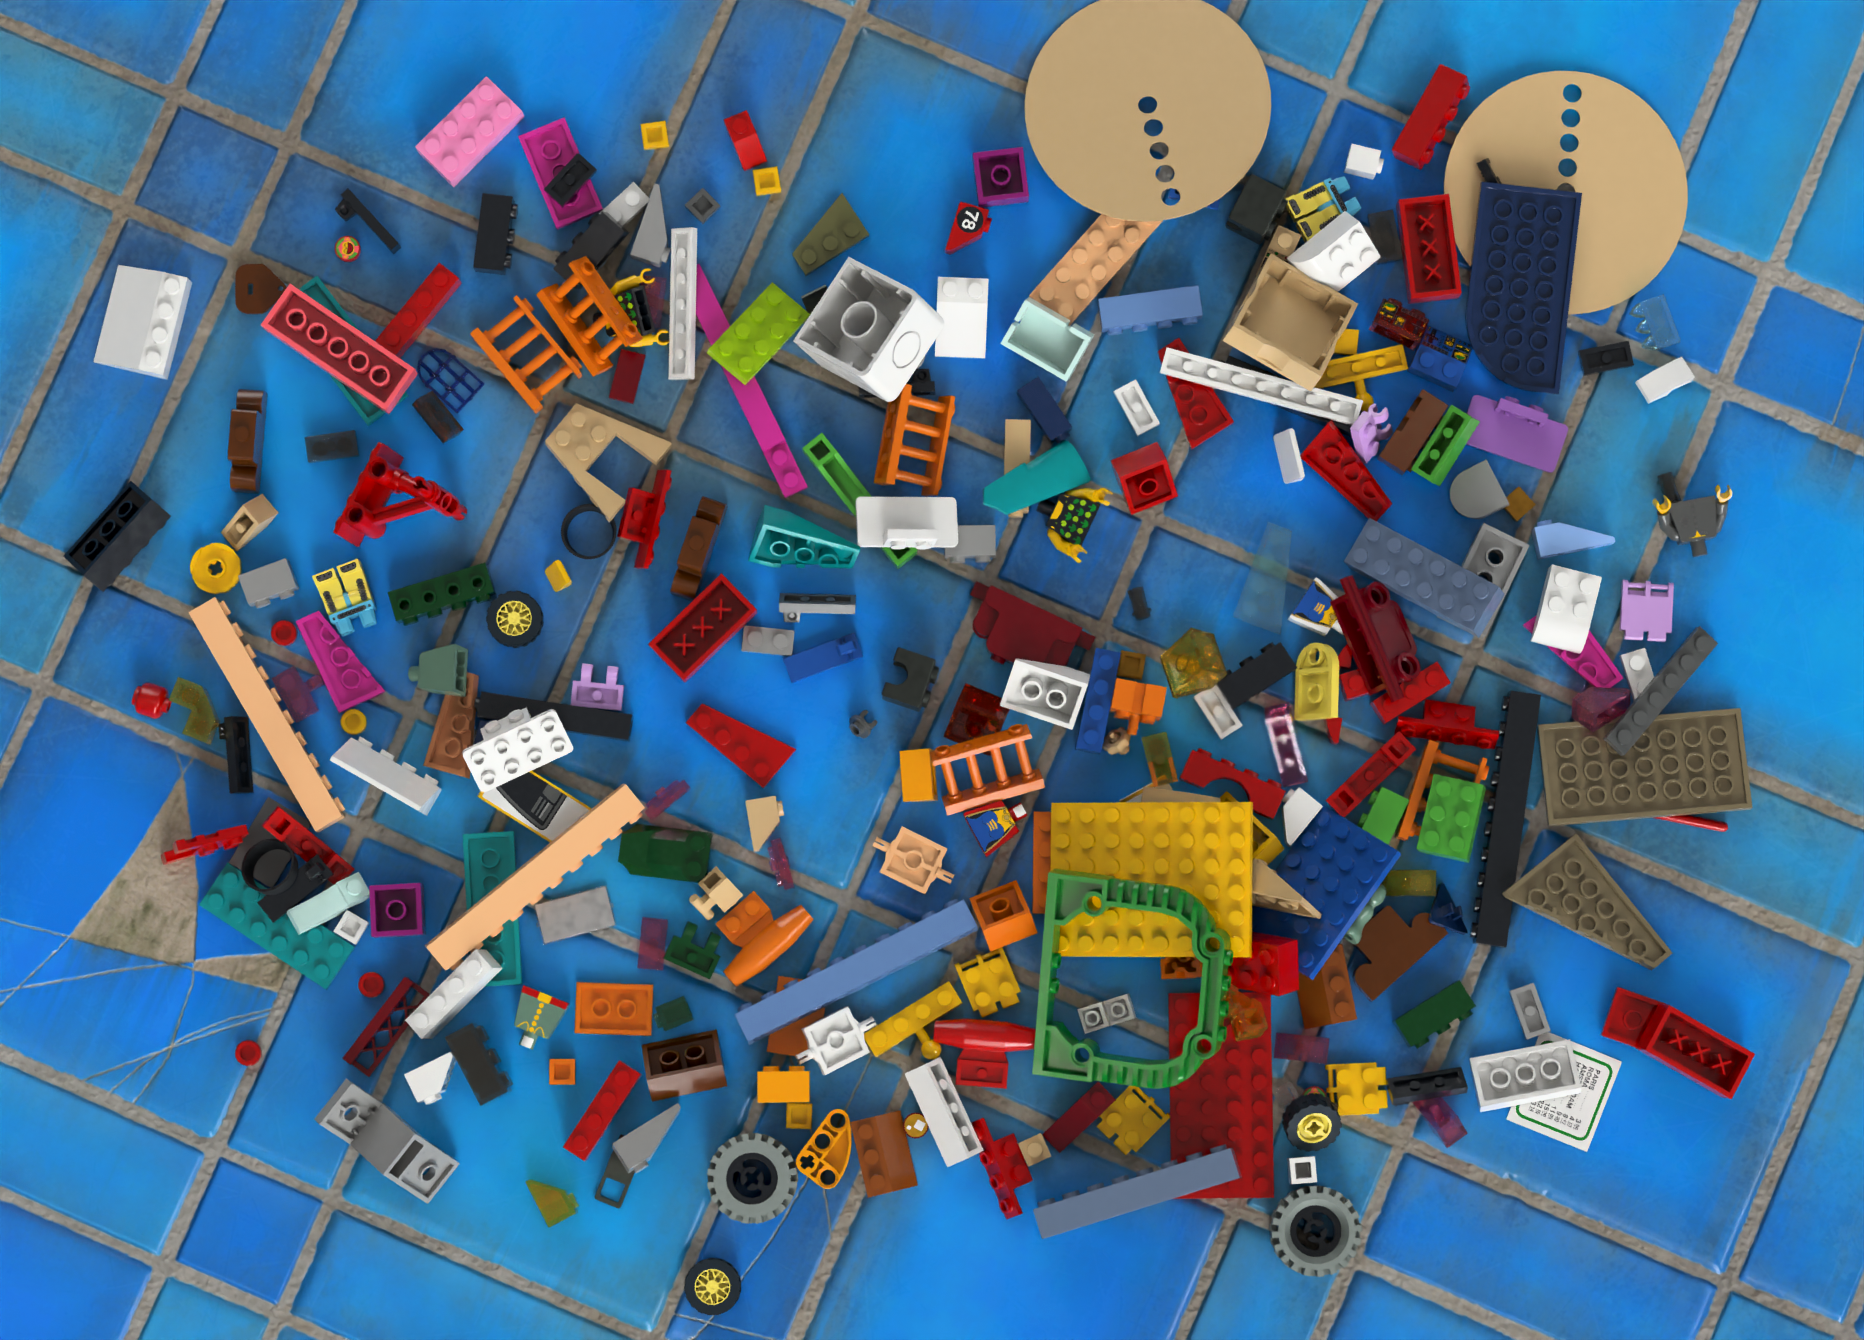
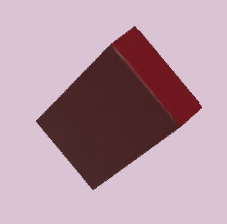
M621 349L609 399L634 405L646 355Z

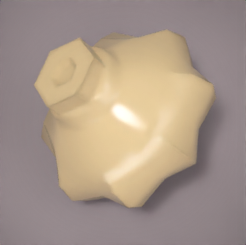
M1124 727L1111 730L1104 737L1102 748L1111 755L1117 753L1125 755L1130 750L1129 741L1131 735L1127 734V730Z

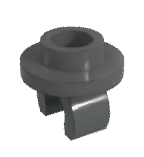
M867 710L862 711L859 715H853L849 719L850 730L857 737L867 738L877 724L876 720L872 723L866 722L864 717L868 713Z

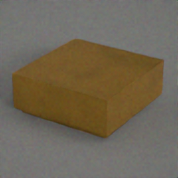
M1518 486L1506 497L1510 505L1503 509L1517 522L1536 504Z
M1121 650L1116 676L1142 680L1146 654Z

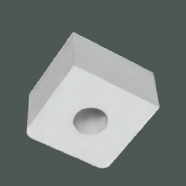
M848 257L793 341L821 367L873 395L891 402L899 396L943 329L944 319L913 289Z

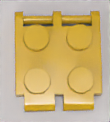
M1002 947L982 956L977 954L975 955L976 958L963 964H959V962L954 964L973 1011L979 1010L982 1018L998 1011L995 1002L1000 1001L1003 1009L1020 1002L1017 993L1021 991ZM997 954H1000L999 957H996V958H994V959H992V960H989V961H987V962H983V960H985V959H988V958H990V957H992V956H995V955H997ZM976 963L979 964V965H977V966H975V967H973V968H970V969H968V970L962 971V969H964V968H966V967H969V966H971V965H973V964H976Z
M1376 1062L1325 1065V1070H1328L1329 1088H1326V1093H1329L1331 1102L1335 1104L1334 1093L1337 1092V1111L1339 1115L1379 1114V1108H1388L1387 1090H1378V1085H1386V1067H1377ZM1333 1069H1335L1336 1073V1087H1334L1333 1083Z
M1128 1086L1116 1098V1101L1099 1116L1102 1121L1096 1127L1108 1139L1116 1133L1119 1137L1113 1144L1124 1155H1127L1131 1150L1136 1153L1170 1118V1114H1165L1154 1103L1155 1099L1152 1096L1149 1098L1139 1087ZM1133 1089L1146 1101L1145 1103L1132 1092ZM1149 1106H1151V1107L1162 1117V1119H1160V1118L1149 1108Z

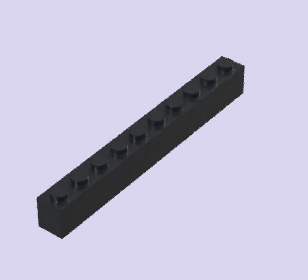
M1509 691L1507 696H1503L1501 711H1505L1504 721H1500L1498 726L1499 736L1502 737L1501 744L1496 746L1494 761H1498L1497 772H1492L1491 786L1495 787L1493 797L1489 796L1487 811L1491 812L1490 822L1486 821L1484 827V836L1488 838L1487 845L1482 847L1480 862H1484L1483 872H1479L1477 878V887H1481L1480 896L1475 897L1473 912L1477 913L1476 923L1472 922L1470 928V937L1474 938L1473 944L1506 948L1513 901L1505 898L1502 893L1516 881L1541 695Z

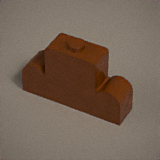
M238 389L236 409L231 410L228 460L232 463L230 488L234 492L260 493L268 395L265 391Z
M702 496L696 515L692 516L677 560L678 569L670 590L672 595L693 601L698 596L728 508L727 504Z
M1385 906L1365 924L1360 942L1353 945L1367 959L1369 964L1358 966L1354 970L1352 977L1355 985L1370 1002L1375 1000L1448 934L1444 927L1429 922V913L1424 912L1413 916L1408 926L1391 906Z

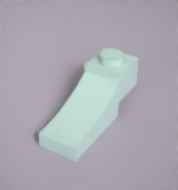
M357 872L336 882L335 885L309 900L289 909L287 915L298 935L343 914L345 910L366 901L370 896L369 889L360 873Z

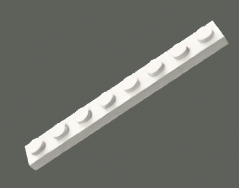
M1168 347L1166 348L1160 370L1161 374L1353 425L1358 419L1363 400L1315 387L1312 391H1309L1293 381Z

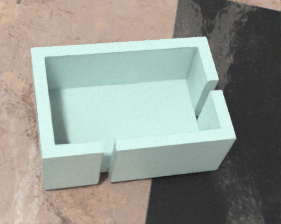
M1028 297L1022 304L1014 319L1016 321L1011 324L1001 344L1067 381L1072 376L1095 334L1076 323L1069 326V319Z

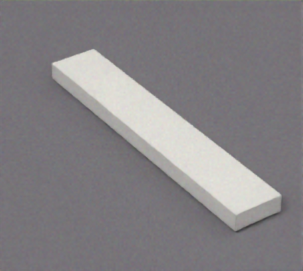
M694 227L671 229L668 378L670 380L695 379L697 228Z

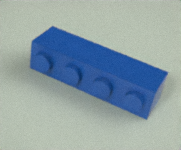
M1100 648L1095 649L1075 750L1101 754L1121 655L1120 652Z

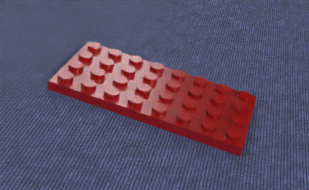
M1260 992L1226 993V1001H1229V1011L1227 1017L1224 1016L1223 1026L1227 1027L1225 1042H1222L1221 1049L1211 1058L1205 1059L1191 1077L1175 1086L1169 1087L1170 1161L1177 1160L1178 1164L1187 1162L1186 1156L1199 1152L1202 1153V1156L1211 1154V1148L1226 1144L1227 1149L1233 1148L1242 1177L1174 1199L1274 1198L1270 994ZM1168 993L1169 1059L1182 1054L1185 1036L1198 1025L1200 993ZM1202 1039L1201 1044L1203 1048L1211 1050V1043L1206 1039Z

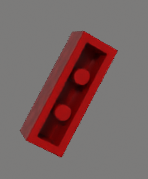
M1437 661L1422 670L1416 678L1400 684L1404 698L1391 702L1388 693H1385L1372 701L1370 705L1384 725L1443 689L1451 682Z

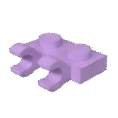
M1375 403L1369 407L1368 412L1363 411L1350 428L1356 454L1364 464H1367L1372 456L1377 454L1380 447L1379 441L1389 438L1393 433L1391 424H1388L1385 429L1380 430L1382 427L1381 423L1388 419L1389 413L1387 408L1377 413L1378 409Z
M582 663L581 681H573L571 705L622 711L624 685H617L619 667L607 666L606 684L591 682L594 665Z

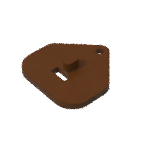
M244 264L238 268L235 275L236 307L244 314H264L278 301L287 287L264 264ZM248 284H253V294H248Z

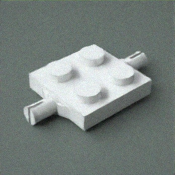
M845 1006L802 1028L801 1030L807 1040L808 1049L795 1055V1058L799 1059L797 1062L801 1065L813 1058L817 1062L822 1074L827 1075L870 1053L865 1043L863 1032L876 1027V1022H873L875 1021L874 1018L871 1016L859 1023L854 1019L849 1007Z

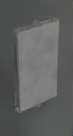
M607 885L534 904L538 920L536 926L540 928L543 944L547 945L617 926L613 912L614 904L610 901Z

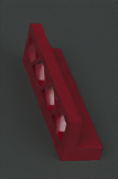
M404 977L342 1059L370 1077L409 1026L405 1021L402 1026L392 1027L391 1015L393 1012L404 1010L405 1019L410 1016L408 1009H414L413 1013L431 994L410 978ZM412 988L424 996L418 1005L407 1006L406 995ZM403 1001L404 1007L397 1008ZM388 1021V1027L382 1028L384 1024ZM399 1029L393 1036L392 1030ZM389 1030L390 1042L387 1046L376 1047L375 1036L377 1033ZM372 1041L373 1048L366 1049ZM383 1049V1051L377 1057V1050ZM373 1051L374 1063L369 1069L357 1062L363 1052Z

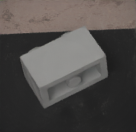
M958 525V544L956 547H945V559H950V563H965V559L975 558L977 563L991 562V558L996 557L995 525Z
M286 558L238 575L246 600L251 607H265L271 604V599L280 597V600L294 596V591L299 590L290 562Z

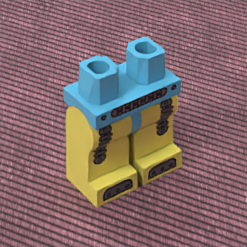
M1345 176L1334 180L1328 178L1303 192L1286 198L1288 200L1286 209L1293 222H1297L1296 227L1305 243L1344 211L1354 216L1361 210L1356 197L1346 202H1343L1340 194L1350 190Z
M359 559L337 566L346 592H344L337 571L334 568L312 576L329 619L342 636L355 632L351 620L360 617L364 628L377 624L375 614L377 608Z

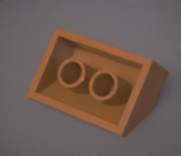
M1342 944L1337 945L1313 980L1299 972V990H1297L1304 1030L1357 1019Z
M900 1110L850 1122L868 1198L918 1185L907 1136L903 1129V1119Z

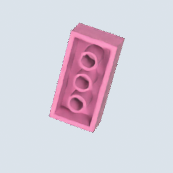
M486 76L415 148L450 185L455 187L524 118V114Z

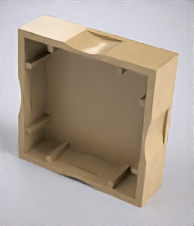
M1270 254L1260 268L1223 341L1307 390L1312 391L1322 377L1335 351L1336 342L1345 331L1358 303L1334 289L1312 280L1299 269Z

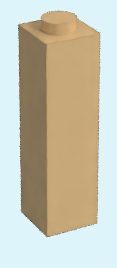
M1005 419L1004 475L1019 465L1030 462L1031 420ZM1029 506L1008 514V517H1023V513L1028 514Z

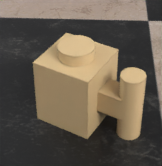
M716 866L698 883L706 894L701 898L697 894H693L689 901L707 920H710L714 916L711 908L715 904L725 913L737 903L743 894Z

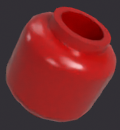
M150 682L137 686L132 697V705L135 706L136 712L153 719L160 718L163 713H168L172 704L167 688Z

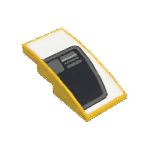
M533 771L527 772L487 792L480 791L477 795L486 803L548 842H552L592 809Z

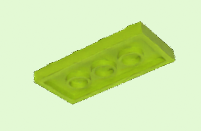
M772 282L708 349L707 354L741 383L746 385L807 321L810 314Z

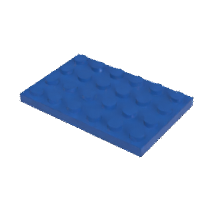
M1323 804V807L1307 825L1275 870L1279 877L1322 914L1321 918L1317 919L1252 906V932L1297 939L1299 972L1311 980L1318 974L1401 856L1399 851Z

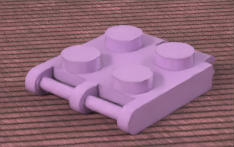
M1622 580L1619 630L1624 631L1625 640L1642 641L1643 633L1647 632V641L1666 642V633H1672L1674 583L1668 582L1667 585L1651 584V581L1630 583L1628 580ZM1628 588H1644V591L1628 590ZM1651 589L1667 590V592H1652Z

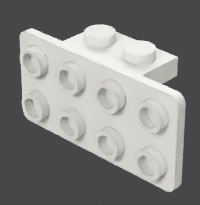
M858 497L855 501L857 544L860 547H891L892 549L916 547L917 549H929L931 547H956L958 544L957 504L953 497Z
M526 707L522 710H514L507 717L498 721L494 720L487 723L485 727L480 729L484 740L464 749L462 755L480 791L487 792L572 752L573 746L554 709H549L531 718Z

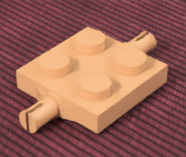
M903 826L891 843L876 837L873 847L886 852L885 862L880 873L924 895L936 878L951 884L952 880L943 875L953 879L955 874L941 869L942 860L948 850L947 848Z

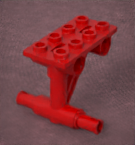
M378 442L371 451L370 459L365 469L360 473L358 483L353 493L349 495L347 505L342 515L338 517L333 532L352 545L359 547L364 536L373 539L383 536L386 531L387 522L430 509H435L444 516H452L455 520L460 521L465 518L461 512L467 514V509L460 504L456 496L436 482L426 481L421 476H409L407 471L399 468L403 457L385 444ZM404 492L415 497L386 506L392 493L399 494Z

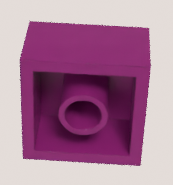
M1023 147L973 153L972 160L978 207H992L1029 201Z
M406 883L369 886L371 937L426 935L424 884Z

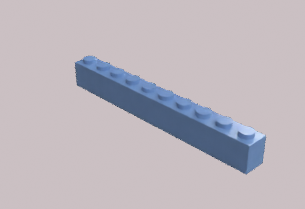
M957 899L946 903L944 905L945 909L937 913L933 910L921 916L922 920L915 924L908 922L898 928L899 932L892 936L887 933L875 939L876 944L868 948L866 945L856 948L852 951L853 955L846 959L841 956L832 960L829 963L830 967L822 971L820 968L810 971L806 974L808 978L800 982L797 979L788 982L783 986L784 990L778 993L771 991L760 997L762 1001L754 1005L749 1002L739 1007V1012L734 1015L749 1045L978 931V926L964 899L959 902Z

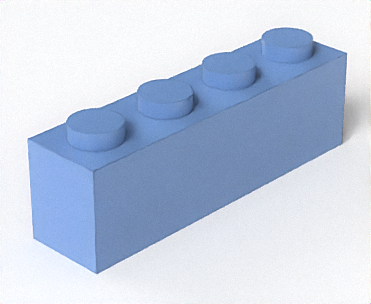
M1198 285L1100 298L1097 302L1101 332H1107L1108 335L1122 334V330L1132 329L1133 332L1148 330L1147 326L1157 325L1158 329L1169 328L1173 326L1172 323L1182 322L1183 325H1192L1198 323L1197 320L1203 316Z

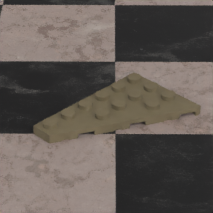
M1577 834L1571 836L1502 893L1505 898L1650 970L1656 968L1672 954L1671 950Z

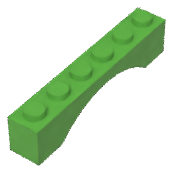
M820 433L805 445L802 451L856 517V499L858 497L872 496L824 434ZM880 547L897 569L901 568L918 554V550L915 547H906L904 549Z

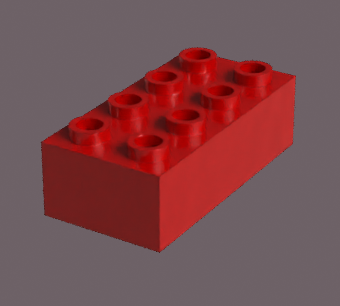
M1449 194L1399 199L1396 204L1408 304L1459 298L1462 291Z
M721 573L648 645L686 683L758 611Z
M1661 1003L1658 1004L1636 1046L1637 1050L1716 1095L1728 1099L1733 1098L1755 1056L1753 1052L1676 1008Z

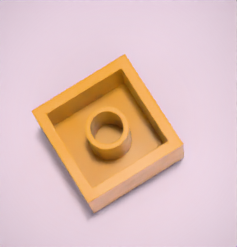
M763 1066V1072H757L758 1103L810 1102V1071H805V1066H789V1071H779V1066Z

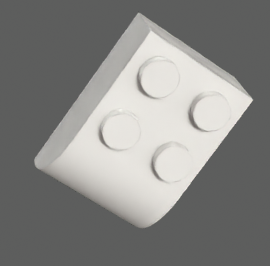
M1344 211L1287 257L1290 265L1302 271L1312 280L1338 292L1381 256L1360 221Z
M1552 564L1547 571L1530 641L1580 654L1588 636L1602 577Z

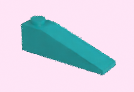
M764 505L756 525L748 561L769 567H781V564H796V568H805V565H820L822 568H853L860 552V546L790 511Z

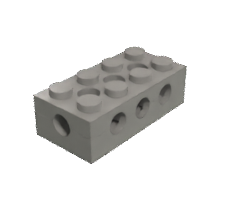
M1483 523L1461 567L1478 576L1483 575L1487 577L1488 581L1499 586L1506 595L1530 545ZM1496 553L1500 559L1499 564L1491 563L1488 559V554ZM1504 597L1479 638L1483 639L1486 636Z

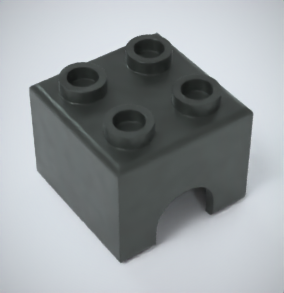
M1251 174L1228 217L1226 228L1257 244H1261L1263 239L1268 241L1277 224L1273 221L1274 218L1280 219L1288 203V200L1284 199L1286 191Z
M898 647L893 659V665L903 668L907 672L908 677L905 682L899 685L885 682L882 699L919 712L921 707L927 708L931 696V691H928L930 683L935 684L939 667L935 666L936 661L933 658Z

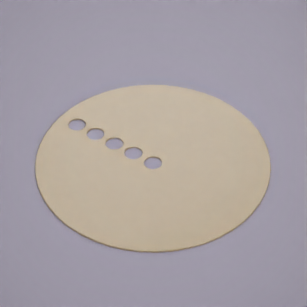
M1099 0L1088 5L1066 20L1045 43L1030 72L1025 95V122L1028 137L1038 162L1050 179L1064 193L1081 205L1097 213L1128 221L1147 222L1178 218L1205 208L1223 197L1236 186L1254 164L1266 139L1271 115L1269 79L1257 48L1235 21L1216 7L1202 0ZM1142 98H1154L1157 102L1155 111L1152 113L1140 111L1138 104ZM1152 119L1160 121L1163 125L1162 132L1157 136L1147 135L1144 131L1147 121ZM1157 142L1166 144L1169 149L1168 155L1163 159L1153 158L1150 154V148L1153 144ZM1167 165L1174 170V177L1171 181L1161 182L1156 178V170L1160 166ZM1169 188L1176 189L1180 193L1179 202L1171 206L1166 205L1161 199L1162 193Z
M1550 71L1523 77L1498 89L1486 98L1464 122L1454 140L1445 169L1444 194H1449L1455 243L1470 267L1480 182H1486L1477 166L1478 162L1489 158L1491 162L1489 164L1495 176L1499 177L1502 184L1557 190L1559 185L1567 183L1573 186L1575 192L1582 193L1568 315L1603 310L1632 297L1659 274L1677 246L1686 219L1688 204L1687 178L1681 153L1675 139L1660 116L1634 92L1614 81L1594 74L1577 71ZM1574 84L1580 88L1581 97L1577 102H1568L1564 98L1563 90L1567 85ZM1573 109L1578 112L1580 120L1575 127H1567L1563 124L1561 117L1565 110ZM1565 134L1574 135L1578 140L1576 150L1572 152L1564 151L1560 146L1561 137ZM1571 159L1575 162L1577 169L1574 175L1565 177L1559 172L1558 165L1561 160Z

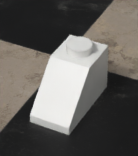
M1300 787L1296 791L1290 789L1282 799L1285 803L1281 808L1284 840L1288 847L1294 843L1323 807Z

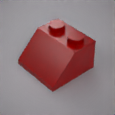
M1158 442L1110 460L1116 480L1131 515L1178 497L1167 459Z

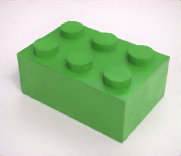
M1434 774L1416 849L1422 853L1469 863L1485 796V786Z

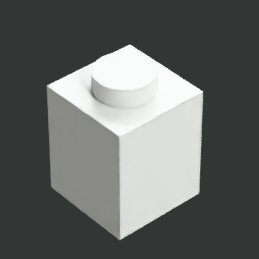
M1351 144L1344 173L1373 180L1376 173L1380 174L1384 159L1380 158L1381 150Z
M1315 1156L1287 1158L1289 1184L1317 1182Z

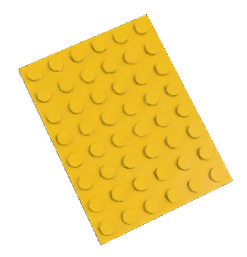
M1253 802L1051 803V871L1053 869L1109 875L1115 876L1114 878L1171 885L1184 889L1198 898L1215 920L1216 928L1223 929L1228 933L1231 942L1230 950H1233V957L1252 958ZM1093 896V905L1101 908V900ZM1110 907L1109 910L1095 917L1082 912L1068 924L1060 925L1058 953H1061L1062 957H1196L1192 950L1193 932L1178 918L1159 912ZM1211 937V946L1215 949H1219V940L1217 938Z

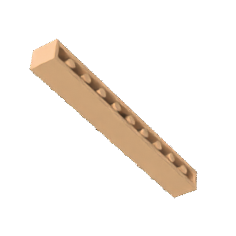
M214 597L188 612L314 830L319 833L345 818L342 811L346 810L339 797L334 798L329 791L333 788L326 775L321 777L317 767L320 766L318 760L313 753H307L304 747L307 742L300 731L296 733L291 725L295 722L287 709L282 710L278 703L282 701L275 687L270 689L266 680L269 679V676L263 666L257 667L253 660L257 656L250 644L245 646L241 636L244 633L238 623L232 624L228 617L231 611L224 600L220 602Z
M621 784L424 946L445 971L449 968L453 971L464 961L462 959L463 956L468 952L472 953L475 949H480L484 945L482 941L489 935L493 938L504 929L502 925L510 919L513 922L524 913L523 907L528 903L531 905L537 903L544 896L542 892L549 886L553 889L564 880L561 876L570 870L573 873L583 865L581 861L588 854L592 857L603 848L601 844L608 838L613 840L623 832L622 826L627 822L630 824L636 822L643 815L641 811L645 807L626 784Z

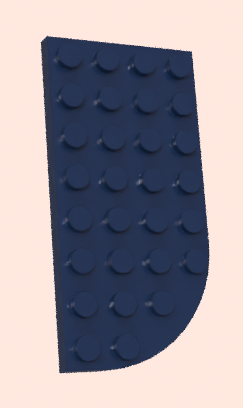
M1480 182L1466 304V329L1469 341L1483 366L1502 382L1525 391L1558 395L1582 193Z

